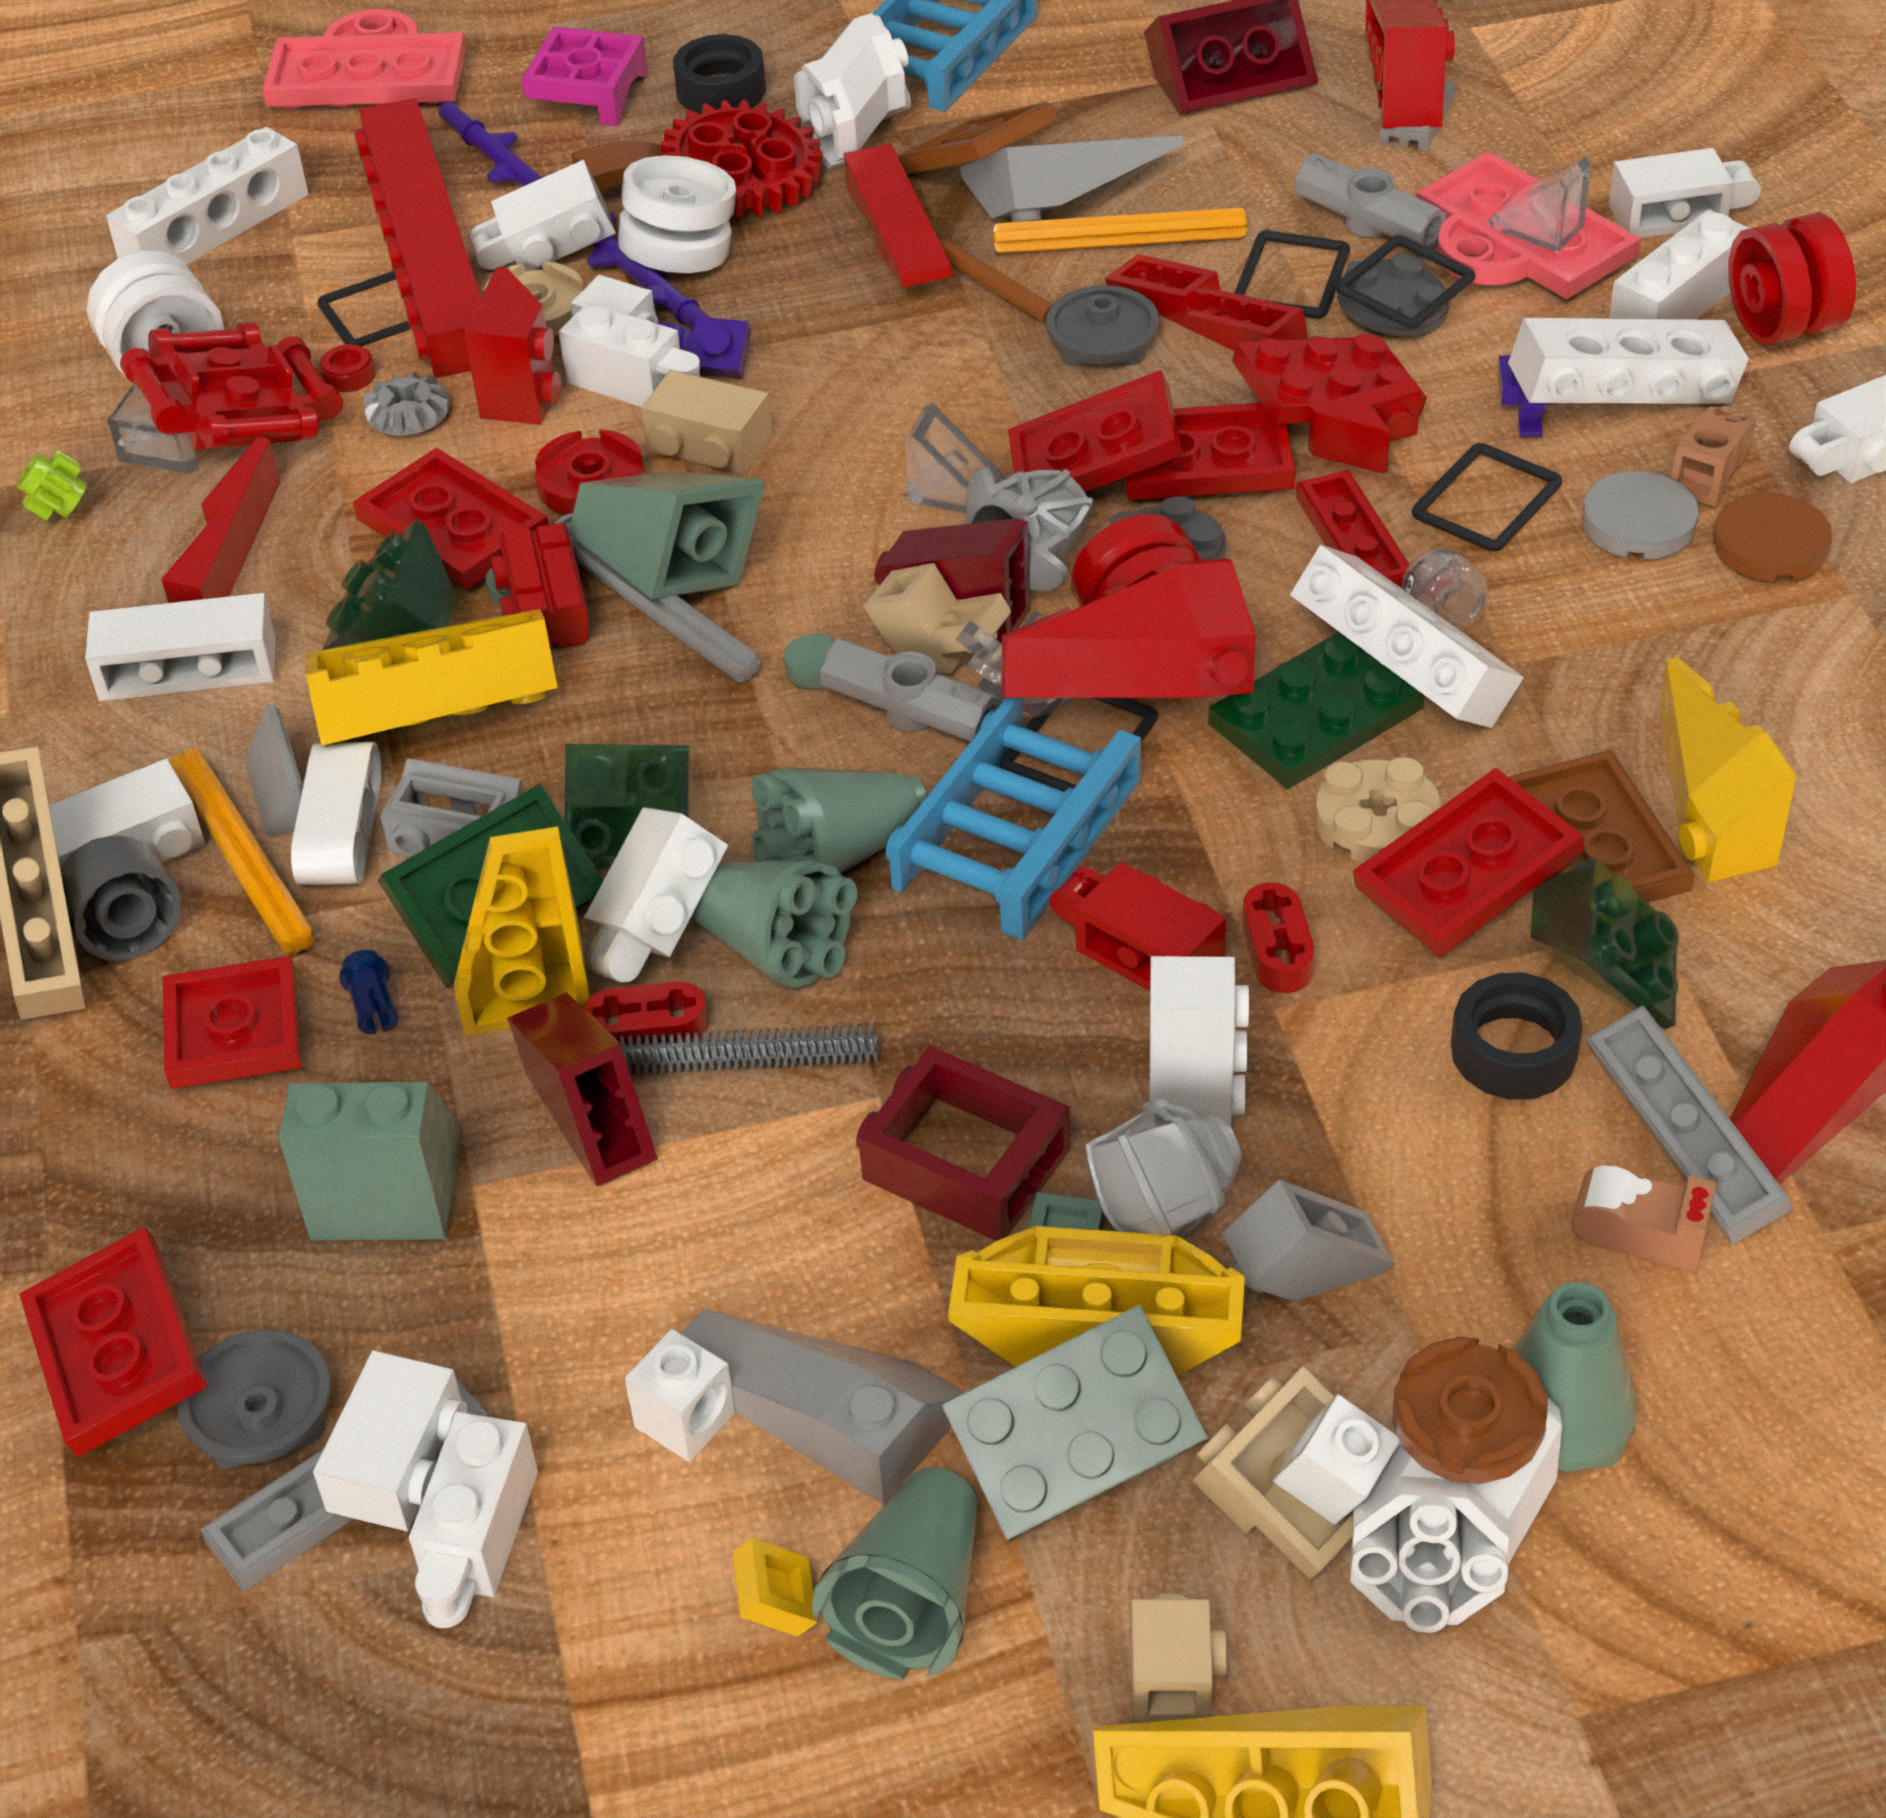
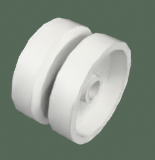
M663 155L646 157L631 163L623 173L621 195L625 209L620 214L618 228L620 250L629 259L645 267L665 272L695 273L709 271L722 265L729 256L731 227L728 220L734 214L736 197L734 179L726 171L715 165L682 156Z
M138 251L118 258L99 274L89 291L86 312L91 329L123 375L124 373L120 367L121 357L127 351L134 348H143L149 352L148 334L152 329L168 328L171 333L224 330L220 310L204 291L203 286L193 272L180 258L164 251Z

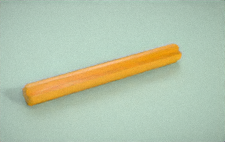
M1243 208L1006 222L994 225L993 243L996 253L1006 254L1241 239L1246 236L1247 217Z
M189 748L184 754L176 753L171 760L174 772L193 802V806L282 951L288 955L295 956L301 950H309L315 940L311 934L312 927L201 751Z

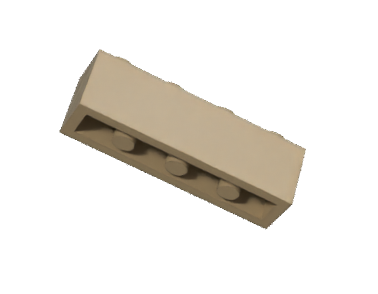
M38 747L0 752V919L13 995L20 1020L86 1009Z

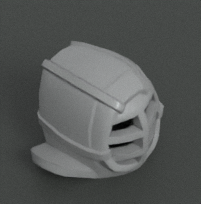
M988 467L976 469L966 494V524L1016 518L1028 521L1030 590L1050 591L1064 584L1069 577V572L1063 562L1074 550L1084 532L1092 509V498L1086 496L1081 486L1070 477L1071 472L1066 469L1063 471L1035 470L1026 473L1021 471L1010 475L1008 479L995 484Z
M1165 1098L1146 1101L1142 1105V1112L1084 1145L1086 1161L1094 1190L1103 1213L1111 1226L1120 1232L1161 1234L1164 1237L1177 1235L1180 1238H1185L1212 1214L1223 1208L1227 1204L1226 1195L1233 1183L1242 1159V1153L1236 1136L1223 1118L1220 1116L1199 1118L1193 1109L1178 1104H1170Z

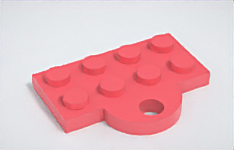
M370 9L355 12L338 19L328 27L324 36L276 38L262 88L265 106H283L287 109H297L303 106L330 105L342 108L351 104L381 105L417 98L418 102H424L429 105L456 101L467 49L464 32L418 33L416 23L409 16L394 10Z
M1489 151L1416 192V198L1432 204L1446 213V220L1439 229L1437 252L1472 269L1475 273V279L1472 283L1502 285L1529 277L1567 300L1639 256L1641 242L1639 237ZM1444 268L1446 271H1448V272H1449L1450 274H1452L1453 276H1455V277H1457V278H1459V279L1462 277V276H1460V275H1458V274H1456V273H1454V272H1452V271H1450V270Z

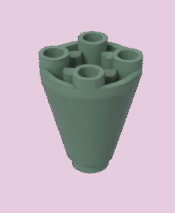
M784 767L757 775L752 780V794L756 803L758 830L754 831L751 837L753 854L756 861L812 859L835 867L841 874L887 846L888 840L895 828L900 825L904 826L926 799L925 788L917 777L913 775L905 777L897 772Z
M812 859L721 861L691 917L770 980L798 988L814 983L821 976L832 978L841 970L845 961V948L843 944L850 926V911L857 900V888L852 879L843 877L835 867Z
M1565 1283L1546 1298L1512 1350L1517 1352L1538 1373L1548 1398L1560 1408L1562 1431L1558 1470L1572 1472L1595 1467H1609L1619 1462L1625 1445L1634 1433L1637 1397L1617 1318L1608 1297L1602 1290L1589 1283Z

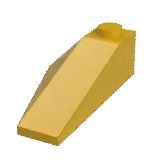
M1679 657L1666 659L1659 706L1679 826L1678 839L1684 856L1689 861L1694 860L1707 883L1778 866L1797 778L1796 774L1765 730L1759 725L1745 727L1739 722L1740 709L1731 701L1718 704L1714 699L1711 685Z
M558 827L490 837L454 981V993L464 1036L511 1029L507 1017L566 992L582 1007H584V1004L590 997L578 918Z
M1342 1705L1097 1726L1093 1730L1099 1810L1121 1818H1430L1432 1776L1426 1705Z

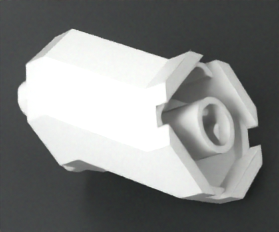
M872 13L854 18L820 60L804 64L801 67L802 71L794 75L798 115L802 118L801 123L811 121L815 132L813 138L820 139L822 163L828 169L844 164L843 153L860 150L881 121L895 117L899 112L908 110L911 107L910 95L905 85L903 68L908 66V54L904 43L900 38L892 40L890 32L884 26L881 18L878 15L874 16Z
M1548 1398L1545 1437L1532 1461L1510 1477L1483 1484L1449 1481L1422 1468L1399 1442L1367 1498L1354 1508L1350 1582L1391 1621H1403L1412 1630L1426 1633L1437 1632L1446 1625H1458L1505 1592L1508 1565L1557 1480L1562 1431L1560 1408Z

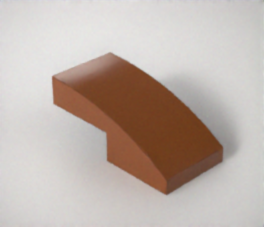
M640 141L606 143L573 152L572 159L573 164L581 160L585 161L600 192L623 184V173L631 163L646 157L661 156V145Z

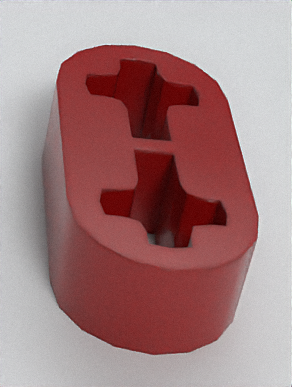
M1263 883L1254 886L1246 893L1243 899V931L1256 977L1260 984L1268 990L1278 993H1292L1302 990L1310 983L1313 977L1314 944L1301 900L1293 889L1280 883ZM1267 911H1274V915L1277 918H1281L1280 924L1271 925ZM1285 950L1290 964H1283L1280 957H1276V951Z
M681 981L609 988L589 997L583 1007L612 1036H615L618 1042L620 1036H623L625 1044H627L629 1035L632 1036L633 1044L636 1042V1035H640L641 1043H644V1035H648L649 1043H652L653 1034H656L658 1043H660L661 1034L665 1035V1040L668 1042L670 1033L673 1034L674 1042H676L677 1033H681L682 1041H685V1033H689L690 1040L693 1041V1033L697 1032L698 1039H700L702 1032L707 1031L709 1023L703 991L694 984ZM684 1010V1016L672 1018V1011ZM619 1017V1023L607 1025L608 1018Z

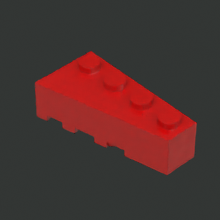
M1366 0L1365 36L1369 58L1373 66L1374 83H1378L1379 87H1383V90H1377L1378 106L1382 108V128L1443 127L1445 61L1454 60L1455 35L1453 30H1449L1448 19H1443L1442 8H1437V0Z

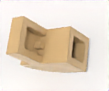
M935 563L891 571L863 605L883 639L897 654L908 651L923 653L935 663L936 673L942 674L952 673L967 653H977L990 646L997 638L996 631L1012 612L1001 593L957 600Z

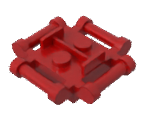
M256 322L238 323L236 329L171 333L168 328L152 329L148 334L149 352L143 348L130 349L121 357L120 361L121 370L126 378L133 384L138 385L151 407L150 416L158 430L164 434L185 433L195 450L251 445L258 436L270 439L271 443L316 439L318 435V421L334 418L342 411L344 405L343 398L336 388L331 384L325 383L310 361L311 351L301 338L289 336L281 340L278 345L265 347ZM293 373L307 394L297 395L292 387Z

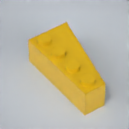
M541 609L306 653V678L321 746L397 727L417 725L429 719L450 714L458 716L474 714L486 710L488 705L511 700L512 704L532 703L546 698L545 691L558 688L545 620Z

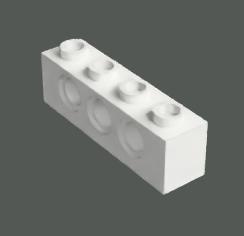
M266 126L249 133L246 138L223 151L209 155L205 161L187 171L169 177L165 183L149 192L129 199L123 206L106 215L117 258L138 251H164L180 258L187 265L308 196L298 145Z
M1523 318L1508 364L1529 403L1731 404L1749 358L1725 320Z
M1320 544L1290 594L1456 719L1492 728L1524 679L1518 672L1357 556Z

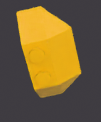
M1034 1226L997 1240L978 1253L971 1250L956 1256L948 1318L955 1326L1014 1367H1017L1141 1305L1176 1376H1179L1241 1341L1245 1275L1233 1268L1226 1269L1211 1255L1177 1235L1164 1237L1162 1234Z

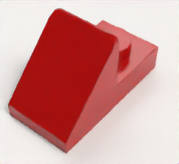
M1412 378L1311 405L1308 450L1315 457L1378 473L1386 472L1389 442L1417 434L1421 390Z

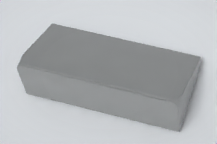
M276 705L266 707L245 755V763L264 832L268 837L294 831L303 790L280 708H276Z

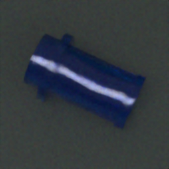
M359 950L348 955L342 963V969L338 977L342 988L350 992L359 1030L371 1035L376 1034L372 1018L374 1012L378 1014L382 1032L393 1028L399 1019L398 1011L393 1004L387 983L391 972L390 967L385 959L372 950Z

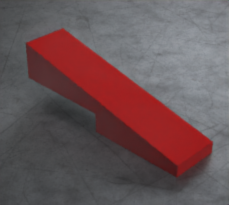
M892 144L843 153L848 192L873 227L876 249L902 288L952 277V268L947 255Z
M1137 254L1105 278L1106 285L1131 289L1147 297L1155 305L1160 316L1234 352L1237 343L1260 342L1263 339H1277L1280 341L1308 339L1304 310L1302 308L1222 291L1217 271Z
M258 436L201 503L207 525L161 579L168 603L229 597L280 484L270 439Z

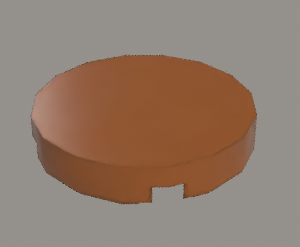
M1760 492L1738 497L1722 508L1715 520L1713 543L1715 542L1718 547L1717 555L1722 563L1742 576L1760 582H1776L1777 576L1792 575L1791 581L1810 576L1820 570L1829 556L1832 542L1831 525L1820 510L1805 500L1786 494Z
M1456 1337L1431 1343L1408 1359L1395 1386L1392 1423L1401 1446L1422 1468L1449 1481L1483 1484L1510 1477L1532 1461L1545 1437L1548 1396L1538 1373L1517 1352L1498 1344V1350L1490 1346L1478 1345V1338Z

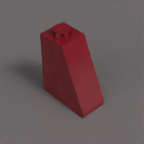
M1016 518L903 531L892 548L880 555L876 564L874 578L876 584L879 585L893 570L935 563L957 600L1001 593L1012 612L996 631L997 638L994 641L995 643L1002 644V635L1018 629L1031 610L1028 521Z
M566 992L507 1017L526 1075L596 1186L658 1159L621 1044L572 996Z

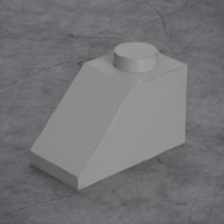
M1280 1179L1222 1233L1235 1258L1233 1268L1245 1275V1285L1257 1293L1267 1292L1294 1302L1386 1273L1395 1264L1366 1211Z

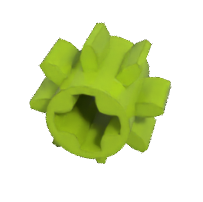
M58 449L54 452L51 459L46 458L39 452L36 453L26 465L16 484V488L26 493L21 502L24 504L23 507L45 521L48 520L53 511L64 518L67 517L76 507L87 487V483L77 477L82 469L79 466L80 463Z

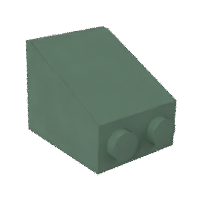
M670 471L583 482L579 485L569 534L651 599L739 585L765 483L758 478Z
M429 1082L289 1083L278 1139L310 1241L446 1239L462 1130L460 1123Z

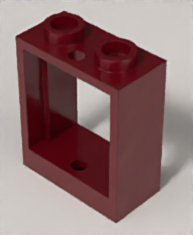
M929 1046L913 1067L907 1066L901 1071L896 1079L891 1096L878 1112H870L863 1120L856 1137V1146L860 1151L862 1180L995 1241L1008 1237L1034 1201L1036 1192L1042 1190L1071 1150L1070 1106ZM935 1099L1017 1134L986 1178L903 1142Z

